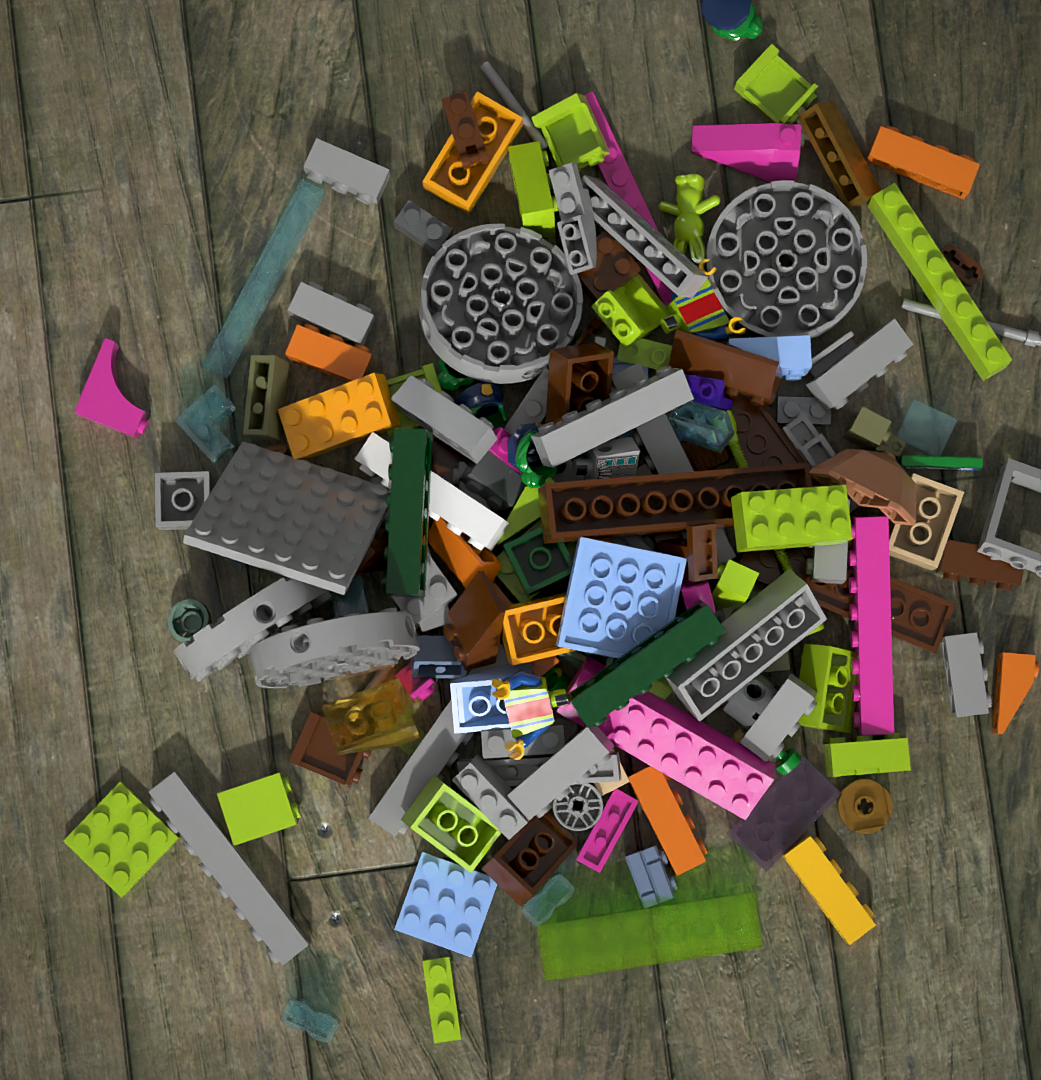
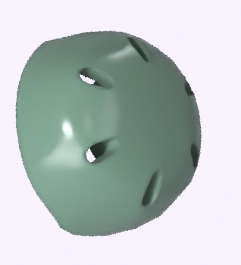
M186 599L175 604L168 617V625L172 635L181 642L191 640L190 638L208 624H212L208 608L193 599Z

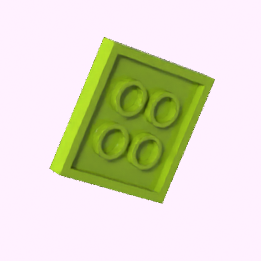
M120 781L63 842L123 898L180 837Z

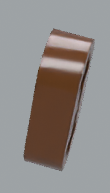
M947 245L940 249L942 254L947 255L950 252L954 255L952 260L958 266L951 261L949 265L963 286L972 287L981 280L983 270L975 260L953 245ZM960 267L964 268L967 271L971 268L974 269L975 272L973 275L974 277H976V279L973 277H971L969 280L966 279V272Z

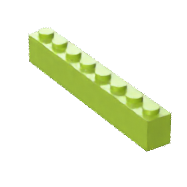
M893 183L873 195L868 208L981 379L985 381L1005 369L1012 361V358L897 185Z

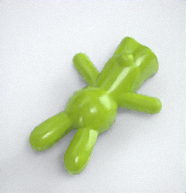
M699 174L679 175L675 177L677 205L662 201L658 207L662 212L678 216L674 222L675 241L673 245L685 255L687 244H690L691 258L699 266L700 262L706 259V250L701 238L704 232V223L699 215L717 206L720 203V197L713 195L703 201L704 178Z

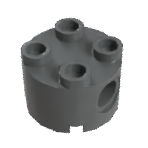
M761 672L719 707L722 708L724 713L749 730L755 723V719L762 714L776 695L780 686Z

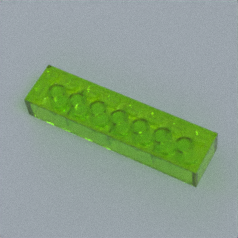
M752 891L655 905L645 909L642 907L536 924L545 981L763 948L755 894Z

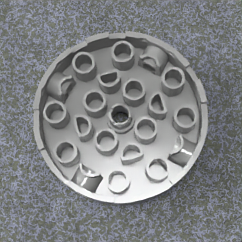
M791 180L772 181L771 183L758 187L755 186L743 192L722 211L714 224L706 245V259L711 260L704 264V270L710 272L716 267L714 274L707 275L708 280L729 321L734 317L743 319V321L735 324L734 327L737 330L746 328L744 334L751 338L810 335V340L835 327L856 302L864 285L867 268V249L860 232V226L855 217L835 196L812 184L806 185ZM779 258H788L792 262V266H781Z
M505 224L480 225L451 237L430 259L423 276L420 291L419 317L424 335L430 346L450 367L479 381L498 384L517 383L537 377L545 368L549 369L550 349L571 346L581 319L582 288L578 275H570L563 251L558 246H553L542 239L541 234L521 227V229L505 227Z
M283 577L222 615V617L217 619L218 622L215 625L208 624L190 638L191 640H186L173 652L190 679H196L197 682H200L215 671V667L221 670L232 663L236 657L242 658L250 653V648L258 642L278 634L281 628L299 621L310 609H316L332 597L331 591L289 577L284 579Z
M389 608L380 611V613L361 615L360 613H351L342 618L324 621L323 618H314L306 621V626L299 628L298 625L286 626L281 628L282 633L258 642L249 650L256 685L262 688H287L289 685H299L300 687L320 684L321 678H325V680H341L398 664L397 658L401 656L404 659L415 656L417 651H420L413 616L408 614L406 610L397 611L396 608Z

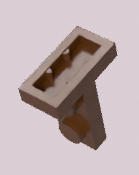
M707 522L686 525L687 539L681 537L658 541L659 552L687 559L688 579L690 581L696 582L718 578L716 523Z

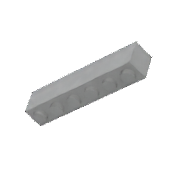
M671 366L660 368L656 371V376L649 379L648 377H643L635 380L632 383L633 387L629 389H617L609 393L610 398L602 402L601 399L594 400L586 404V409L579 413L572 411L563 415V420L556 424L550 422L538 428L539 432L531 435L543 466L553 468L693 400L694 398L683 370L671 368Z

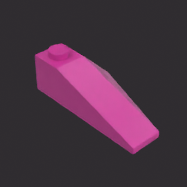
M765 123L700 125L692 127L691 153L718 164H725L738 169L737 171L741 173H748L767 183L781 180L796 182L801 146V125Z

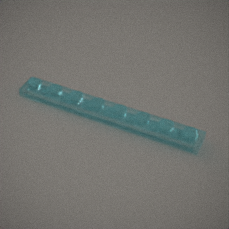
M301 179L202 365L203 367L226 379L228 378L326 194L323 189Z

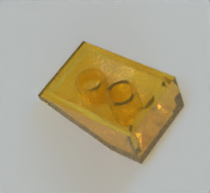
M399 678L322 705L338 755L396 747L420 738Z

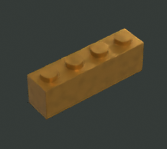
M834 100L816 103L798 116L842 203L848 209L863 206L871 200L873 195L881 191Z

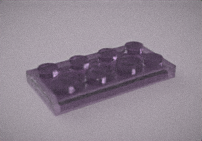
M801 755L799 764L788 774L782 775L763 794L746 820L740 818L727 834L767 872L842 793Z

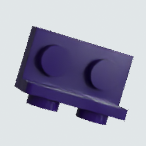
M684 374L694 398L685 404L732 411L733 400L724 398L725 381Z

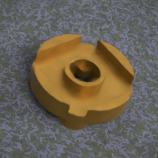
M858 779L850 782L840 791L837 800V812L840 820L848 829L862 834L874 833L880 830L888 821V818H890L893 809L889 792L879 783L870 779ZM865 798L866 802H871L872 807L868 808L867 814H863V811L857 808V805L861 804V799Z

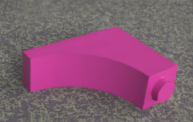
M105 338L74 412L80 417L138 439L140 434L144 435L148 428V414L131 404L122 393L115 369L119 346L116 342Z

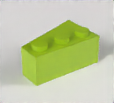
M540 141L509 146V162L523 227L541 234L542 239L556 236L554 212L559 211L555 195L551 196L550 189H553L550 174H546L545 167H549L547 151H541Z
M730 559L724 564L720 563L718 565V578L709 579V582L713 584L710 590L715 610L723 609L725 619H727L737 609H740L748 599L759 573Z
M900 733L883 734V740H873V735L856 736L857 742H846V737L829 738L830 744H823L826 777L911 771L908 738H900Z

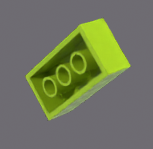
M846 485L740 492L731 497L737 552L835 545L853 539Z

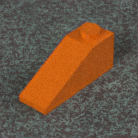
M997 653L992 734H1003L1034 683V678L1038 677L1039 663L1035 661L1036 655Z

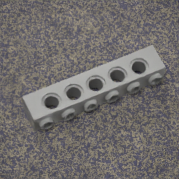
M584 175L581 182L583 189H588L594 220L675 294L693 298L708 276L599 178Z

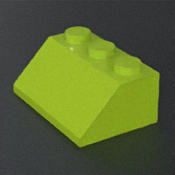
M804 644L799 679L817 692L814 699L817 705L808 716L803 713L798 720L801 726L851 734L852 714L855 708V701L852 700V685H856V674L851 672V658H855V652L832 646Z

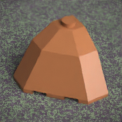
M845 449L813 467L809 472L822 486L846 485L847 494L859 506L879 508L894 524L914 526L916 522V483L896 461V457L888 451L876 452Z

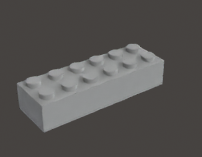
M788 569L721 623L726 632L720 635L721 638L717 643L709 647L704 646L697 651L698 655L694 659L686 663L683 661L677 665L674 673L666 677V680L682 705L700 722L827 620L808 584Z

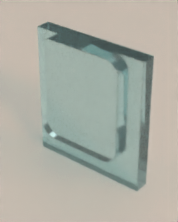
M913 399L896 436L907 444L930 455L941 456L957 419Z

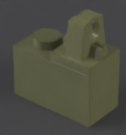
M863 406L854 414L842 437L865 450L876 452L888 451L896 458L900 456L906 442L892 433V427H890L892 421Z

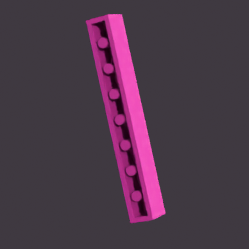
M885 515L851 516L853 539L852 550H848V564L853 566V577H849V592L854 595V604H850L849 614L850 620H854V631L850 632L851 647H855V658H851V672L856 674V685H852V700L856 701L857 712H853L852 722L853 727L857 728L861 735L894 734L889 520Z

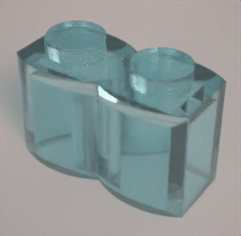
M561 872L556 873L548 878L540 892L535 893L523 905L521 911L535 927L542 925L552 916L555 907L569 900L575 887Z
M292 997L281 1016V1020L287 1026L295 1030H306L312 1038L321 1042H331L341 1022V1019L332 1011L317 1009L310 1001L301 997Z

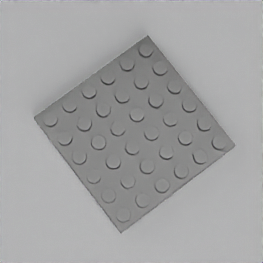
M242 442L184 534L183 543L345 595L389 509L387 506V493L391 490L381 484H375L356 476L340 473L331 468L309 463L306 460H294L293 457L280 452Z

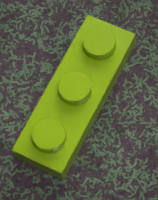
M450 956L423 960L434 1044L461 1040Z

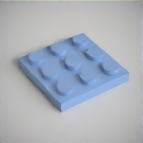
M422 851L394 930L472 957L497 883L484 873L475 870L470 873L459 864Z

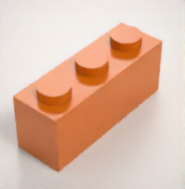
M305 324L304 327L296 326L285 353L287 359L345 382H351L367 375L373 361L372 354L368 353L369 348L357 343L354 344V347L345 344V339L330 333L329 337L320 334V329L310 324Z
M441 517L438 521L435 520L428 532V543L434 552L447 564L449 570L458 577L462 585L467 588L477 573L483 570L492 585L502 563L491 550L485 546L482 551L468 542L471 538L464 532L460 536L446 527L449 522Z

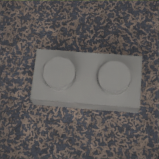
M777 397V424L788 425L805 413L813 425H831V408L824 410L815 397Z

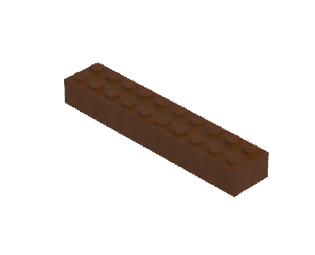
M797 463L545 483L538 488L544 544L578 541L579 537L604 539L687 532L686 525L707 522L716 523V529L734 528L731 497L740 492L812 487L811 474L809 473L810 464Z

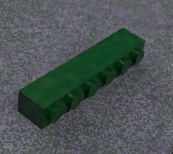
M394 429V437H391L389 442L390 452L393 453L392 464H389L388 467L391 491L387 493V506L390 507V518L386 519L385 524L386 534L389 535L388 546H385L384 549L387 573L383 575V588L386 590V594L393 597H425L433 434L427 429Z
M700 600L565 695V697L588 728L599 726L612 711H619L625 708L630 703L629 699L636 694L641 695L649 691L653 686V682L659 678L664 679L674 673L677 665L683 661L686 663L694 659L698 655L697 651L704 646L709 647L717 643L721 638L720 635L726 631L709 605Z

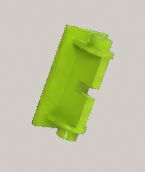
M640 339L625 348L620 342L617 360L631 364L640 362L643 367L658 370L669 365L672 345Z

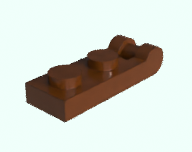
M467 91L442 98V105L463 170L469 169L471 165L479 162L481 164L488 163L489 157ZM476 147L477 152L467 154L466 149Z

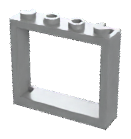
M1008 458L999 472L977 552L990 556L992 560L1010 563L1014 568L1035 572L1041 577L1040 553L995 538L1010 482L1041 493V469Z

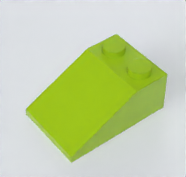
M549 477L545 480V483H554L552 477ZM528 486L524 488L506 520L510 524L496 544L498 549L541 520L538 488H529Z

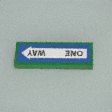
M903 455L898 459V463L904 469L978 471L983 468V458Z

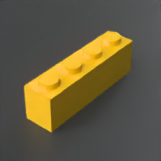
M806 835L781 855L843 940L851 945L876 926L872 920L875 915L866 903L864 905L859 903L856 898L859 893L850 881L845 883L840 877L842 873L841 868L834 859L829 861L823 852L826 851V848L818 837L813 839L811 836Z

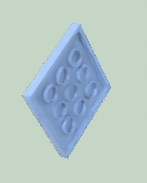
M579 537L556 646L614 658L621 657L675 618L687 559Z

